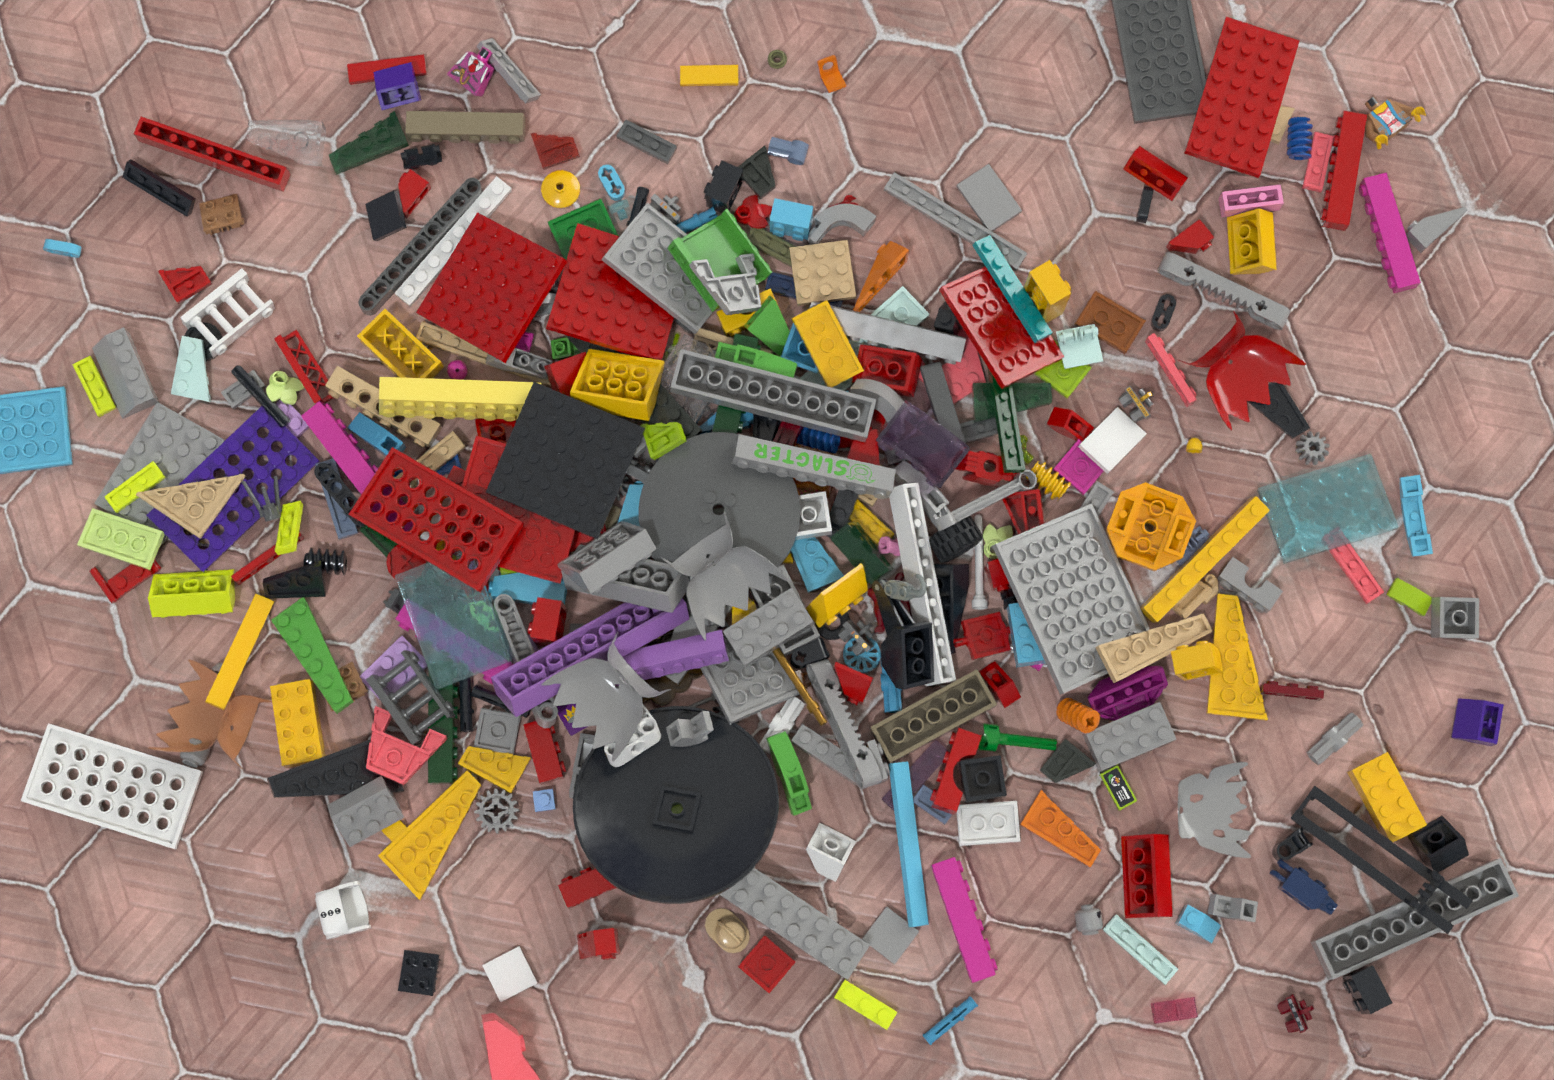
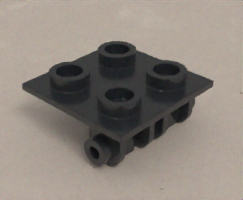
M404 950L398 991L433 996V993L436 992L435 981L438 980L436 974H439L437 969L439 961H441L439 955Z

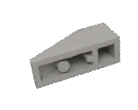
M1463 207L1425 217L1419 222L1415 220L1407 228L1409 231L1406 237L1422 253L1461 218L1468 209Z

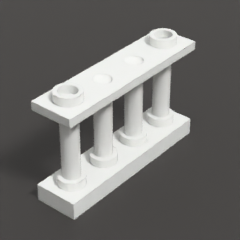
M240 269L180 317L187 329L196 327L212 345L209 351L213 358L216 355L223 354L231 343L262 318H268L275 309L271 299L264 304L247 285L249 278L243 269ZM237 290H242L258 308L250 316L232 298V294ZM222 302H226L243 320L235 328L217 310V306ZM207 314H211L228 333L219 341L201 322L202 318Z

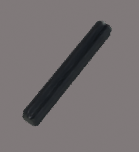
M240 365L235 366L231 370L236 379L280 427H286L290 423V419L267 397L262 388Z

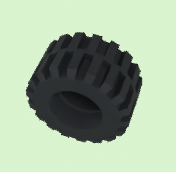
M969 516L944 530L937 531L931 536L929 542L940 563H946L976 546L982 540L983 535L972 517Z

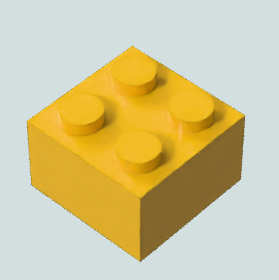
M1199 641L1196 643V646L1188 647V645L1176 647V650L1171 651L1175 675L1184 681L1224 672L1220 651L1211 642Z

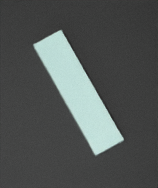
M1117 914L1102 929L1164 985L1179 970Z

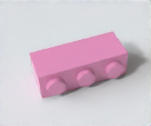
M1281 185L1225 191L1221 193L1218 199L1221 218L1259 208L1269 212L1278 211L1284 204Z

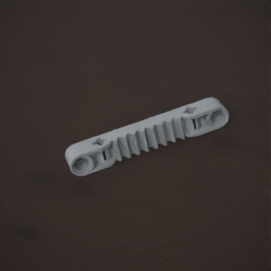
M1166 252L1157 269L1159 274L1181 285L1190 286L1193 284V288L1201 286V292L1208 289L1207 295L1214 292L1216 299L1222 296V302L1229 299L1230 306L1234 302L1237 309L1243 306V312L1248 310L1251 318L1276 330L1283 329L1291 312L1287 307L1174 253ZM1187 271L1190 272L1189 277L1186 276ZM1258 305L1261 306V311L1257 310Z
M506 594L497 596L493 605V614L515 664L535 652L512 597ZM499 605H506L508 609L502 610L499 608ZM553 697L532 708L536 722L543 728H550L556 722L558 710L556 706H553ZM548 712L552 717L545 718L542 716V713Z
M824 659L808 664L806 667L808 678L858 787L865 789L880 784L882 782L880 769L871 750L864 746V741L859 740L861 734L856 733L858 727L853 726L855 721L850 719L851 713L846 712L848 706L843 705L845 699L840 698L842 692L838 691L840 686L839 680L830 661Z

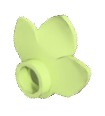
M276 371L269 378L270 384L266 388V394L272 402L280 399L285 404L294 405L297 401L296 391L304 389V386L299 379L288 377L283 371Z
M989 524L984 529L983 539L985 545L983 551L987 558L998 559L996 553L990 552V547L1013 536L1011 525L1003 526L996 530Z

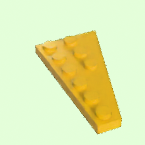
M1217 594L1212 644L1220 651L1224 672L1209 676L1206 714L1267 721L1268 718L1265 713L1258 676L1248 643L1249 639L1243 622L1239 598L1234 595Z
M468 770L378 855L419 900L422 899L482 786Z

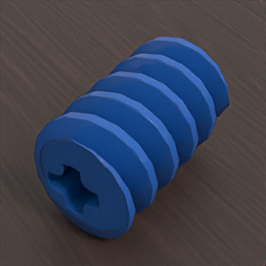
M1294 117L1288 120L1290 127H1288L1289 134L1287 136L1289 141L1287 143L1289 148L1287 155L1290 159L1306 160L1312 157L1311 154L1306 153L1312 150L1311 147L1306 146L1312 143V140L1307 138L1313 135L1312 132L1307 131L1313 128L1312 124L1307 123L1311 120L1310 118Z
M803 427L796 444L800 448L805 447L814 451L819 450L820 452L835 454L840 445V436Z

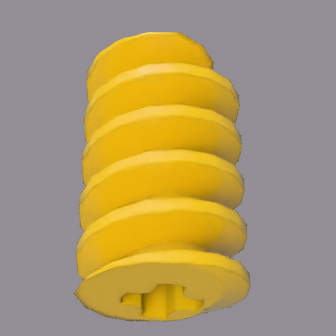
M1038 461L1031 469L1037 477V483L1040 482L1038 489L1041 490L1046 487L1044 494L1047 495L1052 492L1050 499L1053 500L1058 497L1059 500L1070 487L1071 482L1064 485L1065 477L1057 479L1058 472L1051 474L1052 467L1044 469L1046 462L1038 464Z

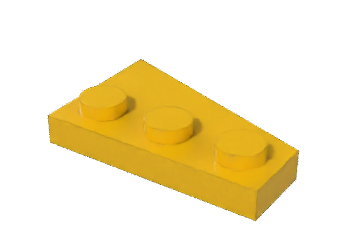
M468 746L458 765L512 794L531 761V757H522Z

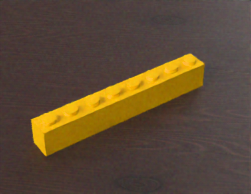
M1257 496L1249 498L1140 607L1142 613L1152 623L1158 622L1270 511L1268 507Z

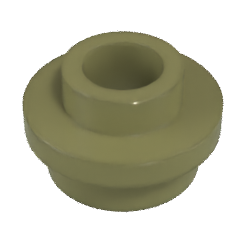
M773 50L769 53L768 64L770 67L781 69L786 65L787 56L783 51ZM780 58L781 61L776 63L774 62V59Z

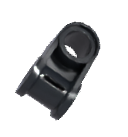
M819 638L796 649L790 661L793 667L802 669L810 663L829 658L830 653L823 638ZM798 654L800 657H805L803 663L800 660L796 661Z
M1302 827L1289 834L1287 838L1273 847L1272 855L1277 861L1291 859L1313 845L1302 832ZM1281 846L1287 849L1288 854L1286 857H1283L1279 852Z

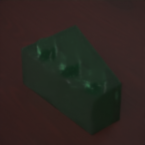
M858 522L847 523L830 537V540L854 567H857L859 564L864 566L867 583L872 585L875 580L882 579L894 569L884 555L879 552L878 547Z

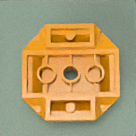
M1145 482L1120 492L1106 532L1116 557L1155 572L1183 558L1196 519L1183 496ZM1146 523L1152 524L1154 531H1146L1144 525Z

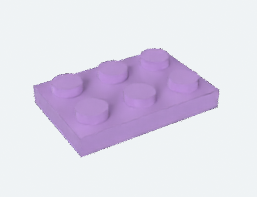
M403 636L398 638L360 675L362 682L375 695L376 693L366 679L371 675L383 677L405 660L401 654L402 651H413L420 660L418 663L425 671L428 668V661ZM409 666L389 681L386 687L390 693H394L417 675Z

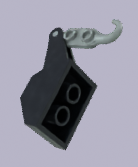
M915 574V577L920 581L921 586L919 590L915 589L910 583L899 580L887 581L886 579L875 580L872 584L887 634L886 639L881 644V665L894 686L903 690L934 682L932 623L926 621L915 623L900 601H908L925 595L927 585L925 579L920 574Z

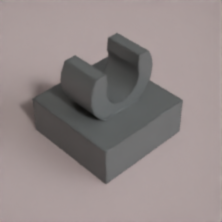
M394 588L393 591L389 590L388 593L391 595L388 601L384 600L383 603L387 608L398 614L407 599L411 600V598Z

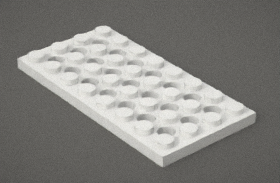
M48 723L21 801L177 849L203 771ZM64 743L66 745V752L59 755L56 750L57 746ZM83 749L86 756L83 760L78 761L76 759V752ZM102 755L105 758V762L102 766L97 767L95 765V758ZM122 761L124 769L119 773L115 772V763ZM53 763H58L60 766L56 774L50 772V766ZM141 767L143 775L136 779L133 776V771L135 768ZM72 769H77L79 772V776L75 780L69 778V772ZM160 773L162 781L160 784L155 785L152 782V777L154 774ZM91 775L98 777V782L94 786L88 784V778ZM175 779H179L182 785L179 790L175 791L172 789L171 784ZM110 781L117 783V789L113 792H109L107 789V784ZM50 782L53 785V789L50 793L46 794L43 791V785ZM129 787H135L136 795L133 798H128L126 795ZM70 788L72 796L65 800L62 797V792L64 789ZM152 792L155 794L156 799L152 804H148L145 797L148 793ZM89 794L91 802L84 806L81 803V798L83 795ZM172 798L175 806L173 809L167 810L165 808V801ZM108 800L110 808L108 811L103 812L100 804L102 801ZM123 806H127L130 810L129 815L122 818L119 811ZM142 812H147L149 815L148 821L144 824L140 823L139 815ZM161 818H166L168 826L161 830L158 827V821Z

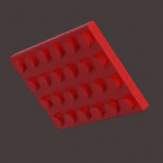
M986 266L939 289L1001 389L1064 358L1051 335L1034 343Z

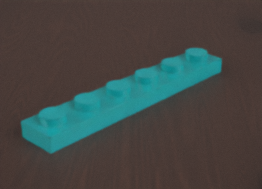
M989 235L975 241L972 245L1034 343L1049 337L1053 332L992 237Z

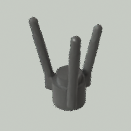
M274 476L275 504L274 502L270 503L265 487H261L266 505H263V509L247 483L242 481L245 490L259 511L260 517H264L265 522L281 517L279 512L282 509L280 506L277 476Z

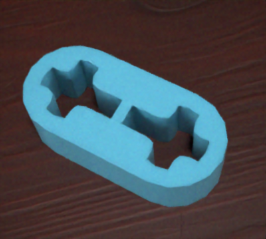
M611 165L600 167L598 170L599 180L608 196L614 201L621 200L625 196V188L617 172ZM604 171H607L608 173L612 172L610 174L612 179L611 181H609L608 178L604 176ZM613 184L615 185V187H616L617 189H620V190H619V192H620L619 195H616V193H612V192H613V188H612V185H613Z
M45 239L43 250L46 252L75 258L80 257L82 249L79 245L52 239Z

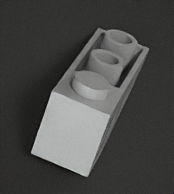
M515 348L506 363L488 354L485 364L502 370L547 380L548 376L544 366L552 364V360Z

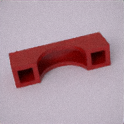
M958 728L956 733L952 732L949 739V744H952L950 751L945 752L942 760L945 763L943 771L939 770L936 781L939 782L937 790L933 789L930 796V801H933L932 808L955 815L963 792L958 789L954 782L953 770L959 761L973 758L976 755L981 735Z

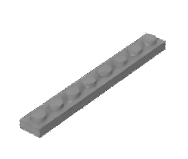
M895 172L884 187L885 192L972 245L975 241L990 235L1010 267L1015 271L1018 270L1027 256L1025 251Z

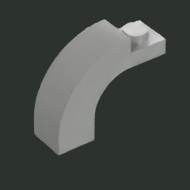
M854 204L831 206L815 218V225L818 228L815 226L809 233V244H819L831 229L838 226L850 227L864 237L876 222V216L867 209Z
M857 379L850 388L851 393L877 399L874 409L878 410L886 419L890 440L899 441L903 433H905L906 425L904 420L908 415V410L901 397L893 389L881 382L870 379Z

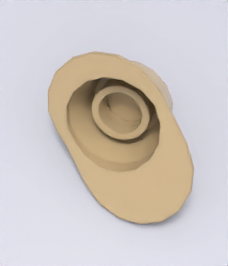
M715 909L709 913L705 922L706 932L723 950L737 953L746 948L750 935L749 930L742 921L727 909Z

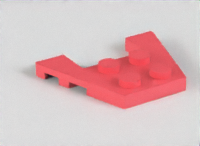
M963 328L958 333V336L966 337L961 362H956V365L950 363L942 365L953 404L961 401L986 384L978 352ZM920 371V372H919V377H918V379H919L921 382L924 383L923 378H922V375H921V371Z
M375 706L366 769L405 785L448 737L429 729L421 748L385 733L392 716L387 710Z

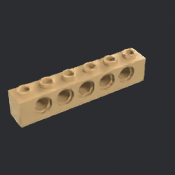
M339 366L336 367L325 385L330 396L336 399L341 397L346 400V405L353 409L356 407L362 409V413L371 419L373 417L378 418L381 425L387 428L392 426L397 429L396 433L404 438L409 436L415 439L413 442L422 448L424 446L430 448L442 429L439 423L423 416L405 417L403 422L397 423L395 422L397 415L394 417L379 415V389ZM352 385L354 387L351 393H344L346 386ZM364 395L371 396L370 401L367 403H362L361 398ZM415 424L422 425V429L419 432H413L412 427Z

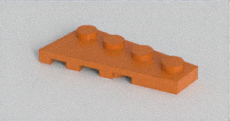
M1040 790L1020 825L1091 868L1101 849Z

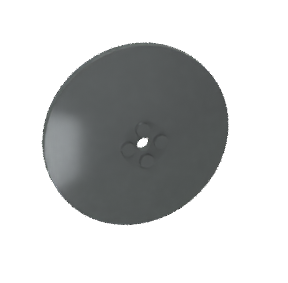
M711 432L686 439L685 443L666 453L656 462L648 474L641 491L639 524L640 527L646 529L656 547V550L652 552V558L654 561L666 563L662 559L664 558L673 563L695 544L726 525L724 513L721 515L713 513L714 506L722 505L732 532V548L748 547L765 557L778 568L790 553L800 524L799 495L793 478L789 476L779 477L771 472L761 473L753 468H739L735 464H731L735 441L739 434Z

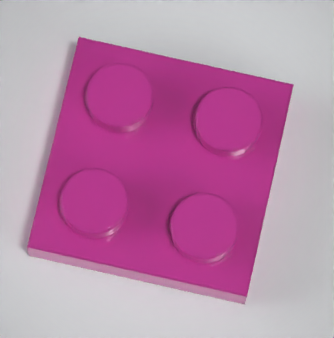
M1078 439L1053 471L1055 473L1058 472L1061 478L1065 477L1064 480L1067 483L1071 482V486L1084 496L1104 471L1078 448L1082 443Z

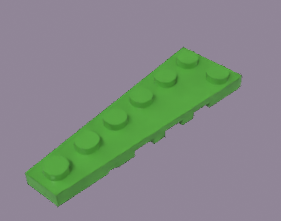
M302 597L271 621L335 713L338 714L354 701L340 675V671L315 621L316 619L307 600Z

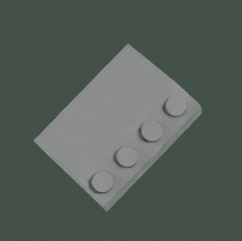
M621 521L601 534L598 540H592L557 565L583 591L594 594L599 592L606 583L618 579L619 574L634 568L635 563L649 558L652 552L656 550V547L645 528Z

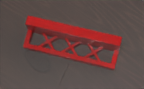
M297 329L285 337H282L281 334L275 337L274 340L315 404L319 401L326 403L334 397L330 395L323 399L319 396V388L326 385L328 378ZM296 336L299 340L298 349L289 348L286 342ZM300 353L309 356L308 366L299 364ZM310 369L320 373L318 382L309 380Z

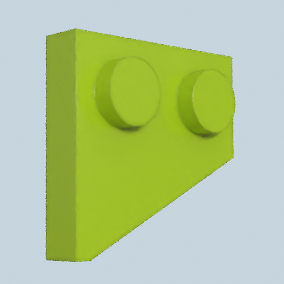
M678 422L640 425L645 428L643 435L651 459L656 460L687 441L682 425Z

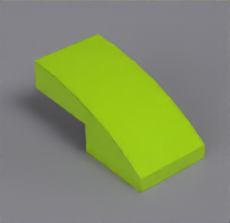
M1399 578L1394 579L1386 594L1398 604L1407 606L1420 616H1425L1432 603V597Z

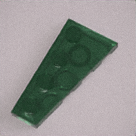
M395 111L390 113L389 117L385 120L375 123V126L367 132L364 131L359 134V137L354 141L347 142L328 155L336 175L409 146Z
M973 383L974 423L995 418L990 383ZM1051 383L1012 384L1016 413L1052 403Z

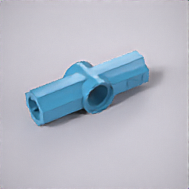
M882 667L880 678L884 699V713H897L902 710L900 691L902 689L894 686Z

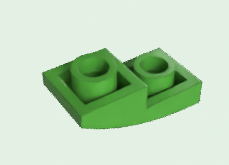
M567 337L550 341L553 360H563L580 353Z

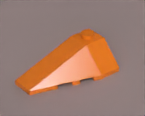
M890 241L887 245L884 243L878 249V255L853 311L861 312L908 260L909 250Z

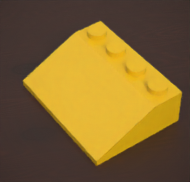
M588 349L571 388L570 396L612 415L649 421L656 404L665 362Z

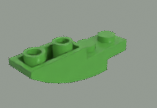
M719 342L715 358L792 378H794L797 363L739 344L735 346Z
M786 731L767 737L776 773L781 779L791 814L795 816L812 809L808 796L809 788Z

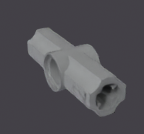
M1352 712L1348 714L1339 724L1330 728L1321 737L1322 739L1306 752L1308 757L1317 765L1323 763L1333 752H1337L1349 741L1348 739L1363 726L1361 720Z

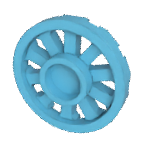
M854 638L850 639L843 650V659L846 666L861 673H868L875 669L881 655L876 641L870 638L869 640L873 643L874 647L868 652L865 651L856 656L853 651H847L848 647L851 648L853 646L852 642L856 641ZM877 649V653H870V651ZM847 656H854L850 660L846 658ZM869 657H876L877 660H876V661H873V660H872L871 658H869ZM857 661L855 667H852L851 663ZM866 661L869 662L872 665V667L868 668ZM860 663L863 664V670L859 669Z

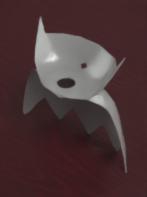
M725 512L726 525L695 544L673 563L662 558L676 571L692 577L686 588V593L694 621L704 640H706L705 619L725 627V604L742 610H748L749 587L771 594L769 573L789 581L774 564L756 551L745 546L732 548L733 537Z
M618 632L609 647L608 661L596 658L587 659L558 672L542 683V685L561 684L553 706L576 704L573 728L596 726L593 749L616 743L612 761H615L624 750L642 718V697H655L671 690L658 692L650 687L630 667L614 645ZM615 684H620L619 688H615Z

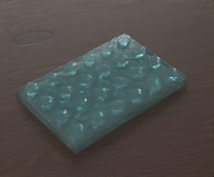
M1371 454L1257 489L1260 500L1270 510L1266 517L1283 564L1399 528Z
M462 551L455 552L453 560L460 559ZM476 560L471 561L469 564L470 570L478 567ZM429 562L395 575L436 690L513 661L486 586L479 593Z

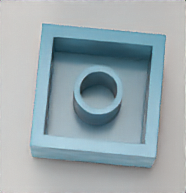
M774 198L770 216V232L778 237L787 235L792 236V239L798 241L808 240L813 218V206Z

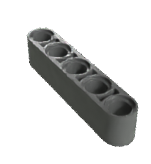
M938 361L921 366V375L939 433L944 435V439L947 437L952 441L951 443L946 440L949 445L944 443L947 448L944 446L947 458L954 457L960 451H967V446L941 363Z

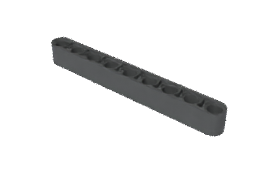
M468 178L360 296L358 304L364 314L371 316L380 310L482 194L483 190L478 179ZM471 186L478 187L475 192L468 191ZM457 201H465L463 206H455ZM447 214L452 216L449 221L442 220ZM432 229L439 230L438 234L434 236L429 233ZM420 243L426 244L424 249H416ZM406 258L413 259L410 264H403ZM392 273H400L398 278H390ZM386 287L384 293H377L378 288ZM367 301L373 302L370 308H365L364 304Z

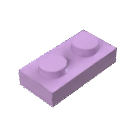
M281 400L276 403L290 419V423L286 428L297 439L310 428L291 405L285 404Z

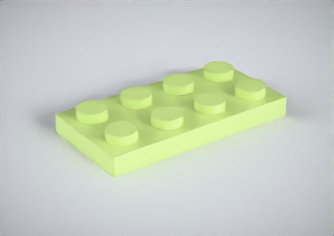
M92 508L77 545L150 570L165 534L163 531Z

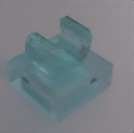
M627 199L607 206L610 214L617 213L619 220L628 218L624 210L629 207Z

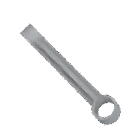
M1031 470L1017 473L1014 480L934 520L938 531L944 530L1017 491H1028L1034 488L1037 483V477ZM1022 474L1029 478V487H1025L1021 483Z

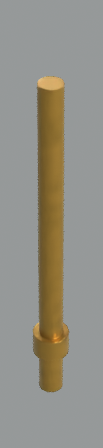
M778 647L772 651L807 704L806 708L809 713L814 715L820 726L825 725L827 720L820 711L821 707L816 700L812 699Z

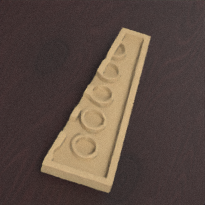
M1200 614L1107 642L1095 648L1111 680L1115 683L1171 654V651L1176 650V647L1188 645L1213 632L1205 615Z

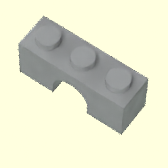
M1232 557L1217 577L1219 585L1226 590L1231 589L1236 592V596L1240 600L1245 602L1247 600L1252 603V607L1260 613L1269 612L1283 591L1268 580H1265L1259 588H1250L1245 583V574L1249 567Z

